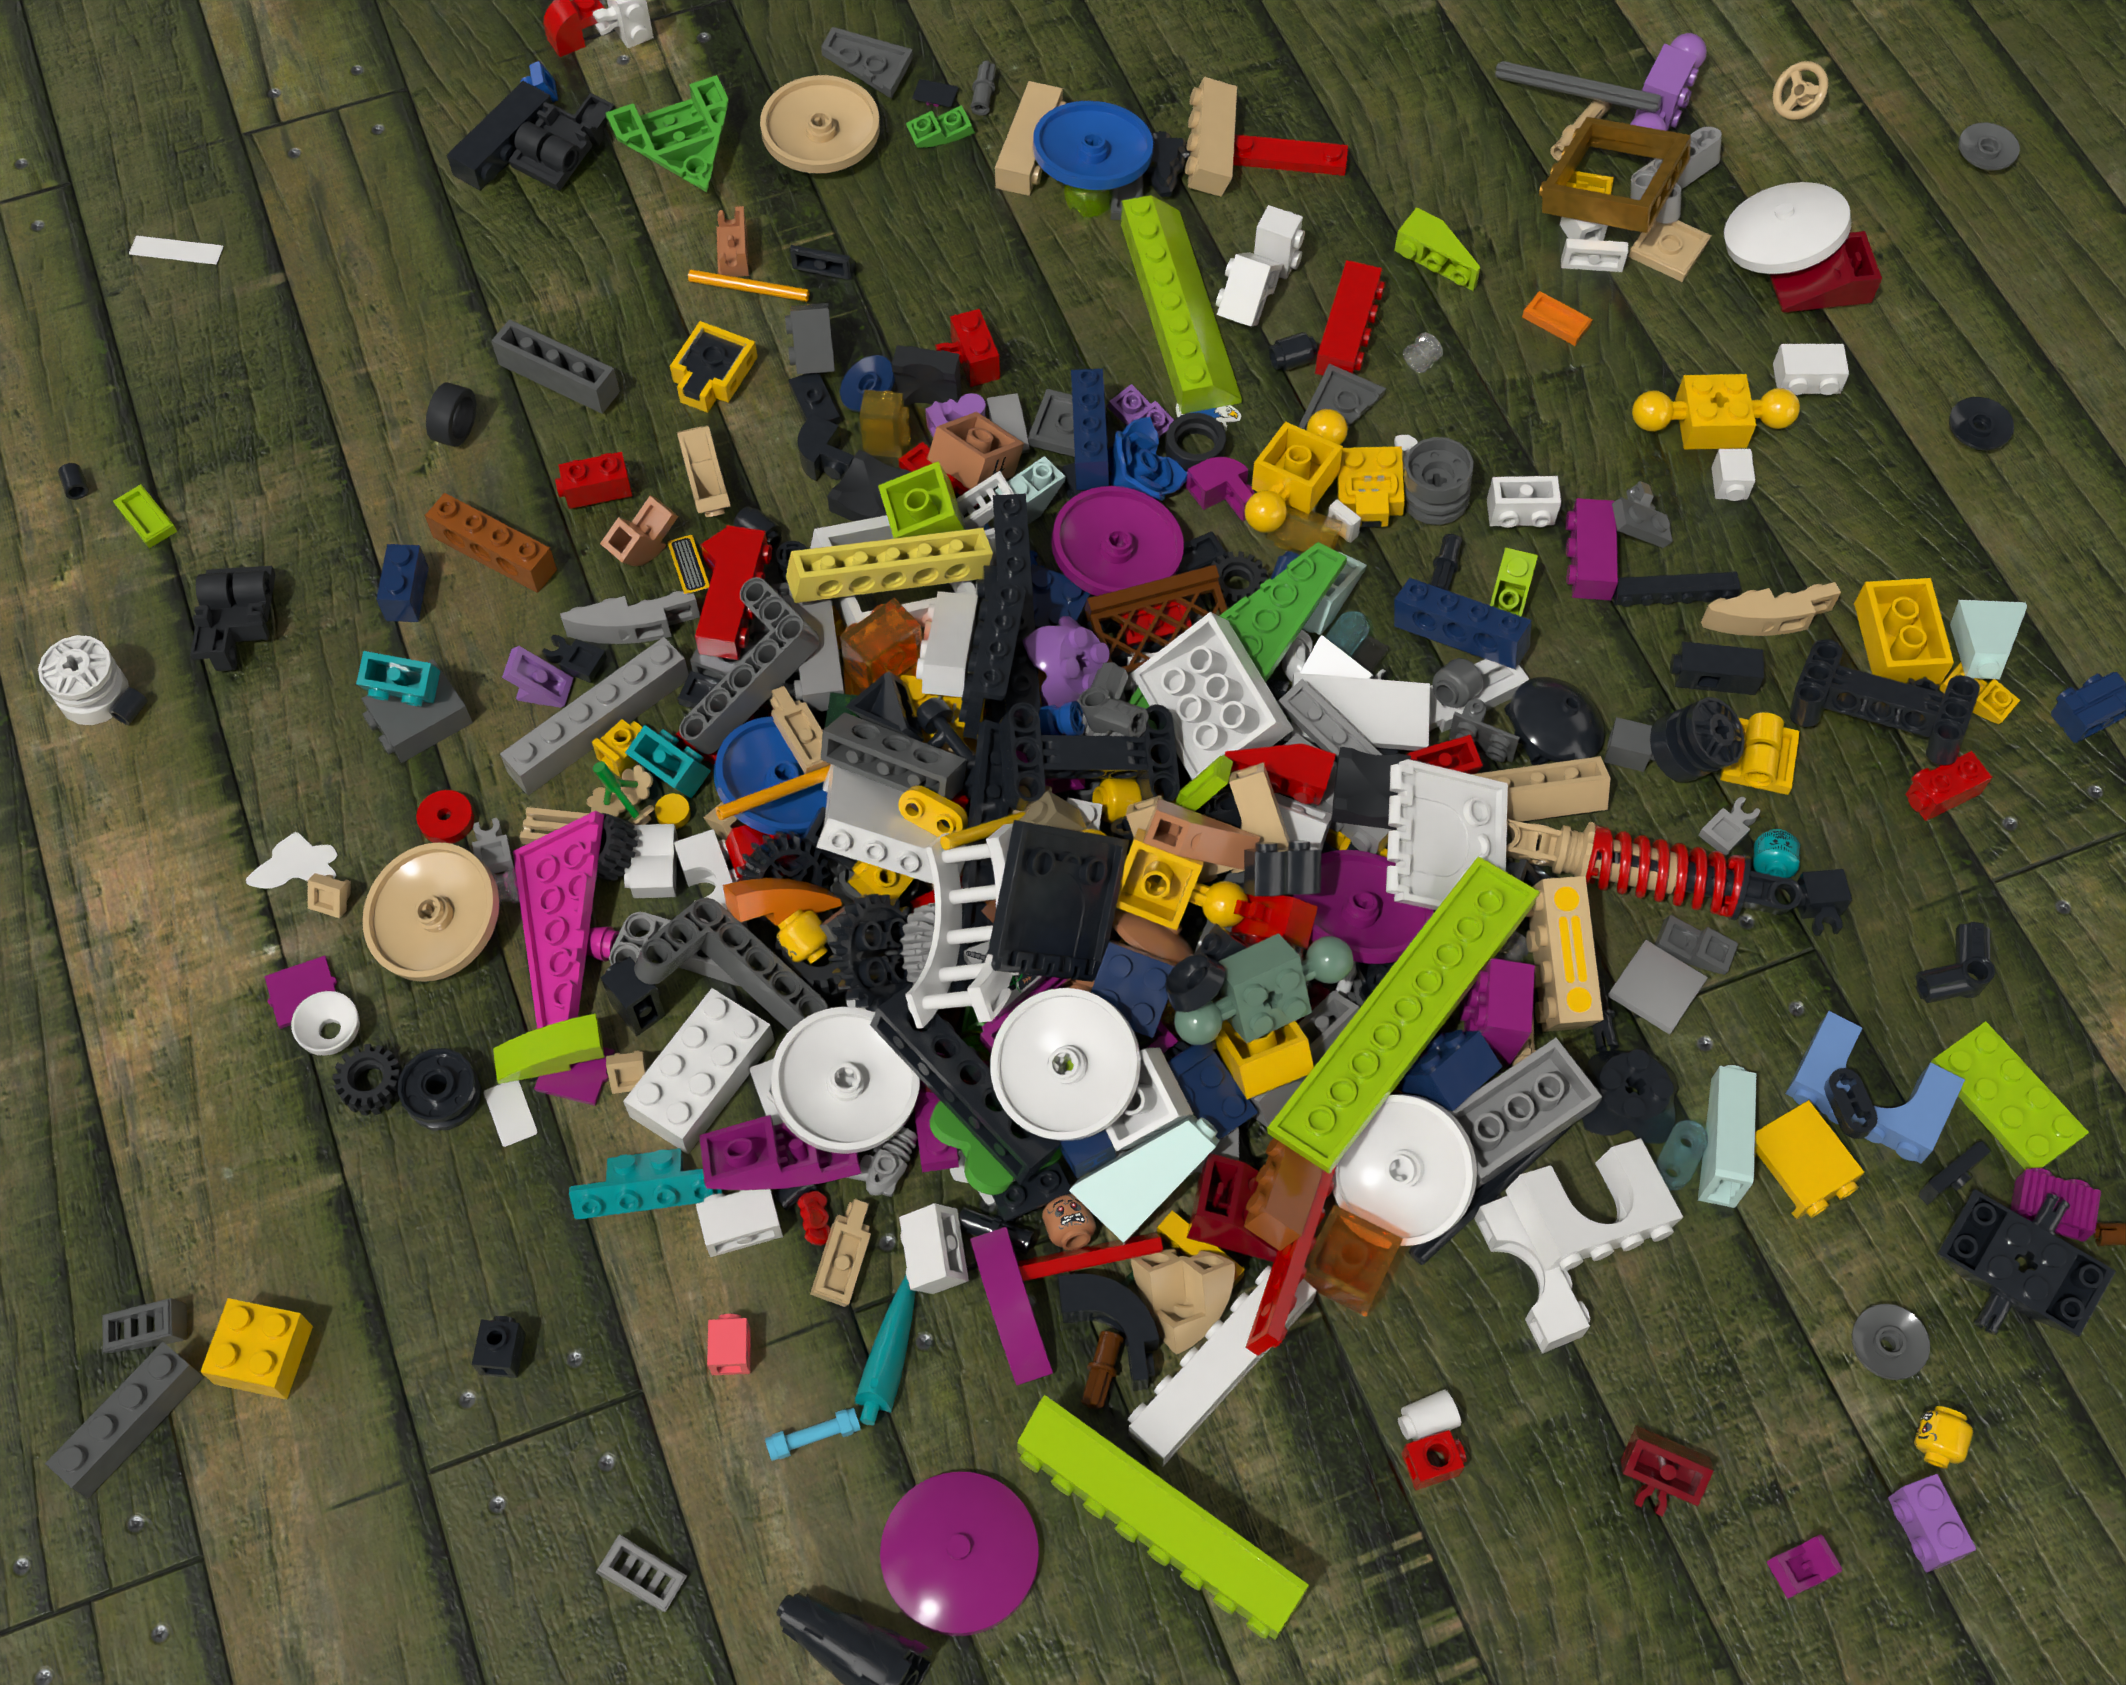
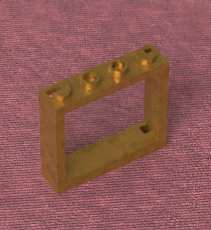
M1586 117L1581 127L1575 129L1569 146L1566 145L1564 147L1559 162L1554 163L1549 178L1547 181H1543L1540 186L1539 196H1542V213L1648 233L1690 161L1691 135ZM1590 146L1663 159L1640 200L1566 186Z

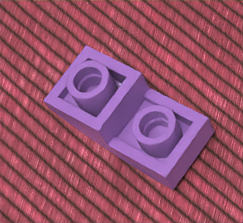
M1132 384L1111 399L1107 406L1125 425H1129L1132 421L1140 418L1150 417L1158 433V439L1167 433L1169 425L1174 421L1156 401L1150 404Z

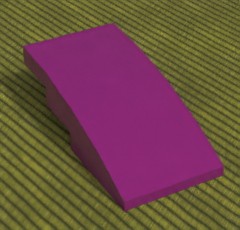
M771 1115L699 1135L704 1183L707 1189H784L825 1183L862 1174L858 1153H832L817 1149L799 1139L785 1123L774 1125Z

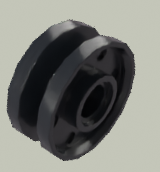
M447 1048L429 1049L417 1054L405 1065L399 1077L398 1095L402 1106L420 1126L433 1131L450 1130L464 1124L475 1113L481 1101L482 1086L477 1073L460 1053ZM447 1084L446 1089L442 1093L433 1095L434 1090L438 1086Z

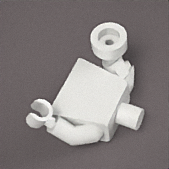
M1301 630L1282 658V669L1291 682L1294 673L1381 680V676L1386 672V670L1382 669L1374 677L1373 674L1323 635L1320 636L1313 648V641L1310 635Z

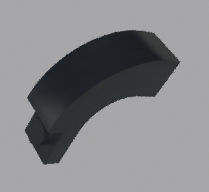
M1094 1274L1058 1276L1062 1323L1096 1321L1113 1328L1124 1338L1123 1341L1128 1354L1132 1391L1148 1389L1149 1377L1155 1376L1152 1353L1145 1354V1352L1158 1350L1159 1337L1154 1320L1144 1303L1122 1284L1103 1276Z

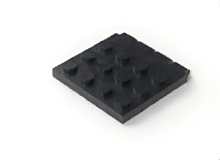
M1014 820L987 953L993 955L991 961L992 969L1001 972H1018L1019 974L1063 979L1071 978L1072 980L1089 982L1095 981L1110 940L1129 840Z

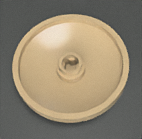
M828 75L803 77L782 86L767 100L760 118L763 142L769 153L783 165L807 173H830L856 164L872 150L880 132L879 112L871 95L864 88L850 80Z
M428 843L407 850L393 859L381 871L367 895L363 910V932L371 954L383 967L408 980L435 981L459 972L482 952L492 936L499 912L497 884L488 867L478 857L460 846L449 843Z

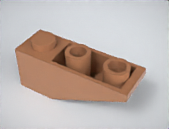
M1158 798L1146 828L1143 843L1177 856L1244 870V850L1255 849V843L1259 842L1260 836Z

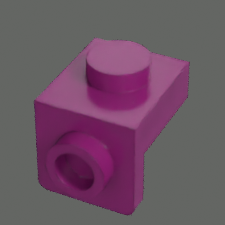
M1817 1535L1802 1545L1767 1561L1787 1599L1821 1584L1842 1571V1567L1823 1535Z

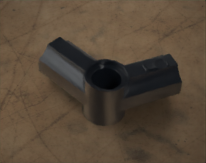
M1978 922L1959 924L1957 926L1956 964L1918 972L1915 977L1916 989L1920 999L1925 1000L1928 1004L1959 996L1975 998L1980 995L1995 975L1994 965L1990 961V928L1984 926V923ZM1968 973H1971L1974 976H1976L1978 980H1975L1972 977H1970Z

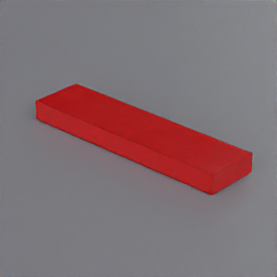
M1154 1232L1130 1237L1124 1243L1121 1240H1116L1076 1250L1018 1261V1267L1023 1281L1159 1253L1162 1252L1163 1246L1161 1237Z

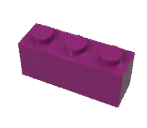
M1576 498L1573 511H1567L1565 526L1566 530H1571V538L1567 539L1566 557H1571V565H1568L1566 583L1572 585V598L1612 600L1618 583L1616 522L1612 503L1615 501Z

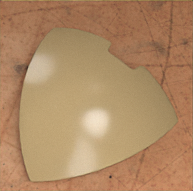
M1175 1249L1161 1250L1162 1252L1131 1258L1133 1274L1140 1298L1150 1312L1158 1334L1176 1355L1199 1342L1221 1317L1233 1288L1235 1263L1207 1251H1199L1197 1255L1189 1258L1187 1256L1178 1257Z

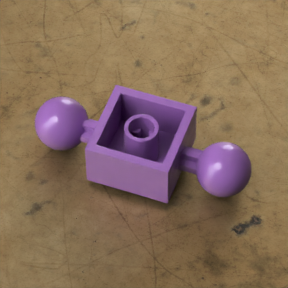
M1685 33L1676 37L1670 46L1664 44L1642 89L1644 92L1658 94L1662 97L1660 109L1654 113L1637 109L1635 117L1630 123L1631 125L1669 131L1670 127H1677L1682 115V111L1679 109L1680 107H1687L1692 94L1688 87L1693 86L1699 72L1697 68L1703 64L1706 58L1707 49L1701 37L1693 33Z

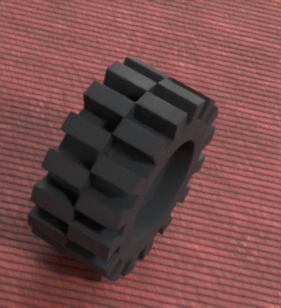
M1233 551L1227 552V559L1220 555L1217 557V563L1213 561L1211 566L1216 565L1220 576L1218 582L1227 610L1245 596L1247 598L1251 596L1267 580L1266 568L1262 569L1263 563L1260 560L1254 563L1255 556L1249 554L1248 558H1244V552L1239 551L1238 557H1234ZM1230 577H1241L1249 582V586L1245 589L1236 590L1226 586L1224 581ZM1212 592L1209 593L1210 602L1215 601Z
M602 813L604 814L596 876L605 880L615 881L618 879V876L622 877L625 874L624 867L629 869L631 866L629 859L630 857H635L636 852L633 851V847H637L638 840L634 838L638 834L637 830H634L635 826L633 823L610 814Z
M364 1044L365 1051L361 1052L358 1046L354 1047L352 1050L355 1055L350 1057L345 1053L342 1056L345 1063L337 1062L335 1069L338 1074H333V1081L336 1084L334 1088L351 1111L356 1113L359 1110L361 1115L368 1116L369 1110H371L374 1115L381 1114L379 1107L384 1106L388 1111L392 1108L389 1103L392 1099L396 1102L400 1100L398 1081L402 1073V1067L389 1050L385 1051L383 1046L377 1045L374 1050L371 1044ZM369 1069L380 1070L383 1078L376 1088L370 1091H361L356 1087V1080L364 1071Z

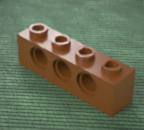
M443 493L425 514L434 539L536 593H539L557 571L551 549L548 546L446 493Z

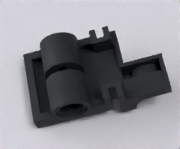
M592 93L588 95L575 115L544 102L543 107L546 113L539 110L537 112L539 119L536 124L525 122L516 133V151L508 160L512 168L560 191L593 146L592 142L599 146L603 141V130L608 121L606 112L616 109L614 104Z
M273 566L206 570V574L197 575L196 595L199 606L195 607L196 615H193L195 631L190 652L192 660L210 658L216 671L235 670L237 667L235 642L260 639L269 640L270 633L265 622H268L276 576Z

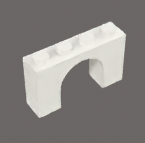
M1641 1138L1611 1147L1595 1163L1616 1203L1617 1219L1614 1224L1597 1223L1579 1213L1568 1199L1551 1165L1520 1174L1505 1190L1546 1271L1557 1267L1567 1271L1580 1265L1585 1258L1592 1257L1593 1261H1598L1614 1252L1613 1249L1622 1247L1623 1251H1629L1641 1245L1645 1239L1652 1238L1656 1242L1673 1234L1672 1227L1683 1218V1215Z

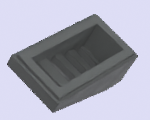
M172 1298L102 1315L103 1352L107 1354L158 1346L162 1342L170 1344L187 1340L188 1338L187 1306L185 1303ZM152 1317H155L154 1332H152ZM137 1319H138V1322H139V1335H138V1336H136V1320H137ZM120 1322H124V1339L120 1340Z

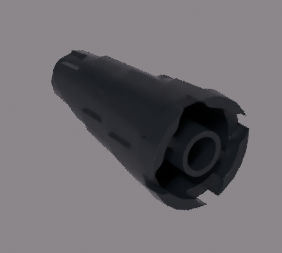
M800 1592L794 1596L788 1594L777 1609L776 1615L780 1617L779 1624L783 1628L782 1632L806 1649L842 1685H921L931 1662L922 1656L926 1655L929 1657L933 1655L932 1649L915 1639L912 1641L891 1629L875 1625L855 1614L843 1612L808 1593L806 1596Z

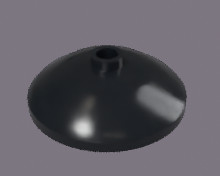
M1536 677L1522 683L1513 694L1510 712L1514 726L1522 739L1540 755L1555 762L1592 758L1602 747L1605 730L1600 713L1591 699L1576 686L1556 678Z

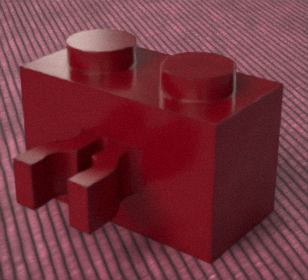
M1635 1425L1621 1458L1623 1474L1645 1483L1636 1492L1633 1499L1634 1504L1642 1507L1644 1499L1652 1495L1654 1489L1657 1488V1498L1659 1501L1655 1506V1514L1662 1517L1667 1508V1493L1699 1506L1714 1471L1710 1457Z

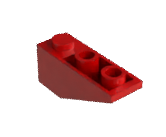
M1303 743L1225 751L1224 754L1233 761L1230 773L1264 763L1274 793L1294 797L1300 803L1316 805L1320 804L1325 793L1336 756L1335 753Z

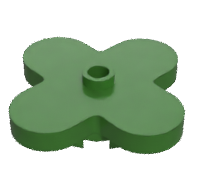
M942 1101L938 1102L930 1117L931 1131L940 1142L957 1148L958 1152L962 1150L966 1157L964 1173L969 1184L977 1191L988 1195H997L1005 1192L1011 1186L1014 1178ZM987 1105L990 1110L998 1112L994 1107ZM1012 1132L1016 1137L1023 1139L1020 1134ZM1059 1148L1052 1159L1040 1169L1059 1161L1062 1156Z

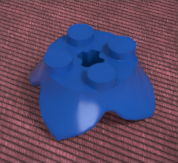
M1150 417L1134 420L1126 426L1123 432H1116L1113 446L1107 449L1108 464L1112 473L1109 476V481L1112 486L1138 490L1156 500L1163 501L1165 495L1171 494L1182 487L1187 480V472L1172 458L1157 455L1158 433Z

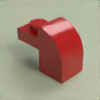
M554 0L550 4L544 16V28L547 40L559 58L586 47L582 29L598 23L593 16V12L598 9H605L599 0Z

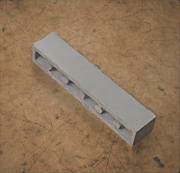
M665 637L661 638L501 752L500 755L507 773L529 796L594 749L592 741L595 738L600 739L621 719L630 723L684 684L689 675L685 658Z

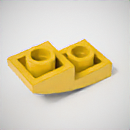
M1961 662L1940 684L1939 690L1945 693L1951 678L1960 675L1965 676ZM1973 678L1980 685L1973 713L1991 722L2002 723L2020 699L1996 679L1986 683L1982 678Z

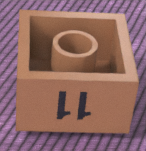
M974 412L936 427L927 460L932 463L939 461L947 474L960 481L965 488L972 489L998 471L1002 473L1005 479L1014 476L1024 443L980 413Z

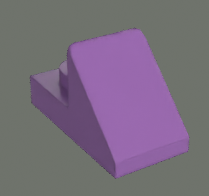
M521 646L511 650L502 676L505 680L519 687L516 700L559 708L565 706L573 681V677Z

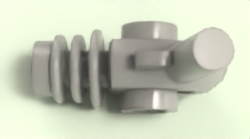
M902 1127L893 1138L888 1140V1143L883 1144L884 1150L879 1149L874 1157L871 1155L863 1156L860 1163L862 1174L846 1178L866 1181V1190L870 1195L879 1196L883 1194L892 1197L897 1182L908 1166L905 1162L910 1161L909 1155L912 1153L911 1149H914L916 1146L917 1135L911 1130Z

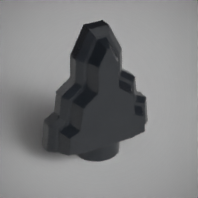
M1159 131L1152 134V159L1144 174L1151 177L1152 187L1159 196L1166 197L1171 196L1177 186V175L1184 171V162L1188 160L1190 151H1187V142L1184 138H1172L1169 133Z

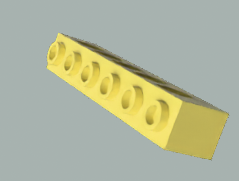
M983 528L791 551L786 579L794 603L982 579L983 566L990 565L993 552Z

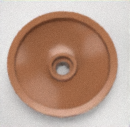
M1122 909L1115 910L1112 926L1131 947L1176 964L1188 956L1194 955L1192 947L1180 933L1183 929L1180 924L1176 931Z

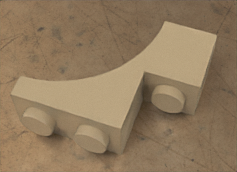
M705 425L678 431L677 436L697 512H704L706 517L724 514V507L730 506L709 426Z

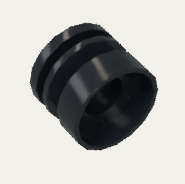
M1706 697L1657 719L1651 728L1650 734L1651 751L1658 767L1666 776L1682 783H1688L1738 762L1743 754L1745 743L1743 728L1735 712L1728 704L1713 697Z

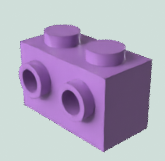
M1938 1474L1906 1485L1888 1497L1897 1520L1902 1524L1911 1542L1913 1552L1921 1562L1926 1573L1958 1561L1977 1550Z

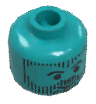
M1782 829L1769 830L1758 836L1754 843L1753 867L1756 872L1783 878H1790L1797 873L1800 865V843L1795 836Z

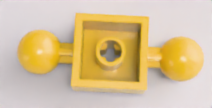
M1747 374L1683 375L1675 402H1672L1663 392L1653 390L1641 394L1634 402L1632 408L1635 423L1646 431H1659L1665 428L1671 420H1679L1684 449H1734L1748 447L1756 427L1755 418H1760L1770 428L1783 429L1793 424L1800 412V403L1792 391L1784 388H1775L1768 391L1761 400H1751Z
M1322 409L1315 412L1307 423V431L1285 421L1254 462L1252 489L1257 491V493L1248 499L1245 506V518L1254 530L1263 533L1277 530L1286 519V505L1309 514L1339 474L1343 449L1341 444L1344 442L1348 432L1347 422L1341 413L1333 409Z
M1096 829L1081 830L1082 832L1105 835ZM1137 829L1128 855L1126 854L1116 904L1117 908L1176 931L1188 902L1201 906L1206 918L1214 925L1232 927L1244 919V917L1233 914L1237 899L1248 902L1247 895L1239 885L1230 881H1221L1209 887L1197 882L1204 861L1177 856L1143 843L1145 830ZM1153 875L1163 877L1159 883L1152 881Z

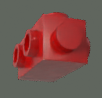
M622 452L606 453L593 458L572 460L568 463L558 464L561 477L555 478L559 498H566L569 509L632 496Z
M1970 751L1960 757L1958 756L1957 760L1950 765H1939V767L1933 770L1925 768L1912 777L1913 783L1905 795L1911 807L1919 812L1923 819L1927 821L1980 795L1993 777L1976 755Z

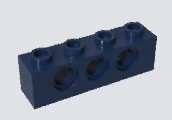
M1103 368L1071 370L1076 490H1089L1109 486Z
M1412 578L1407 580L1394 599V626L1515 670L1530 648L1532 620Z

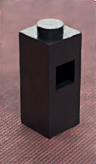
M1682 641L1678 653L1672 654L1670 674H1675V687L1756 695L1764 679L1763 649Z

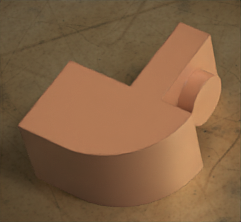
M649 496L632 522L618 517L600 544L622 563L631 566L644 565L653 560L665 548L666 544L662 542V539L679 516L660 500Z

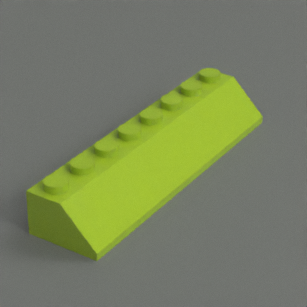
M1152 195L1122 200L1121 227L1180 413L1186 414L1242 403V398L1180 211Z
M1043 1396L1017 1442L1018 1453L1021 1454L1019 1457L1020 1461L1036 1473L1042 1469L1053 1477L1051 1483L1062 1493L1070 1496L1073 1492L1085 1501L1083 1507L1095 1517L1102 1519L1105 1515L1116 1523L1115 1530L1128 1541L1134 1543L1137 1539L1149 1548L1147 1553L1155 1561L1163 1566H1167L1170 1563L1182 1572L1180 1574L1181 1579L1196 1590H1200L1201 1587L1205 1588L1215 1596L1213 1602L1222 1610L1231 1615L1234 1611L1248 1620L1246 1626L1256 1635L1263 1639H1266L1269 1635L1276 1640L1301 1603L1309 1585L1049 1397Z

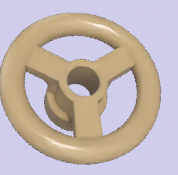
M1810 61L1799 62L1786 69L1778 78L1773 90V104L1776 111L1782 117L1790 120L1803 119L1814 113L1823 103L1828 91V77L1825 70L1817 63ZM1807 70L1815 73L1818 77L1819 85L1815 86L1810 82H1805L1800 71ZM1791 77L1793 82L1791 95L1783 104L1782 90ZM1797 105L1804 108L1798 111H1791Z

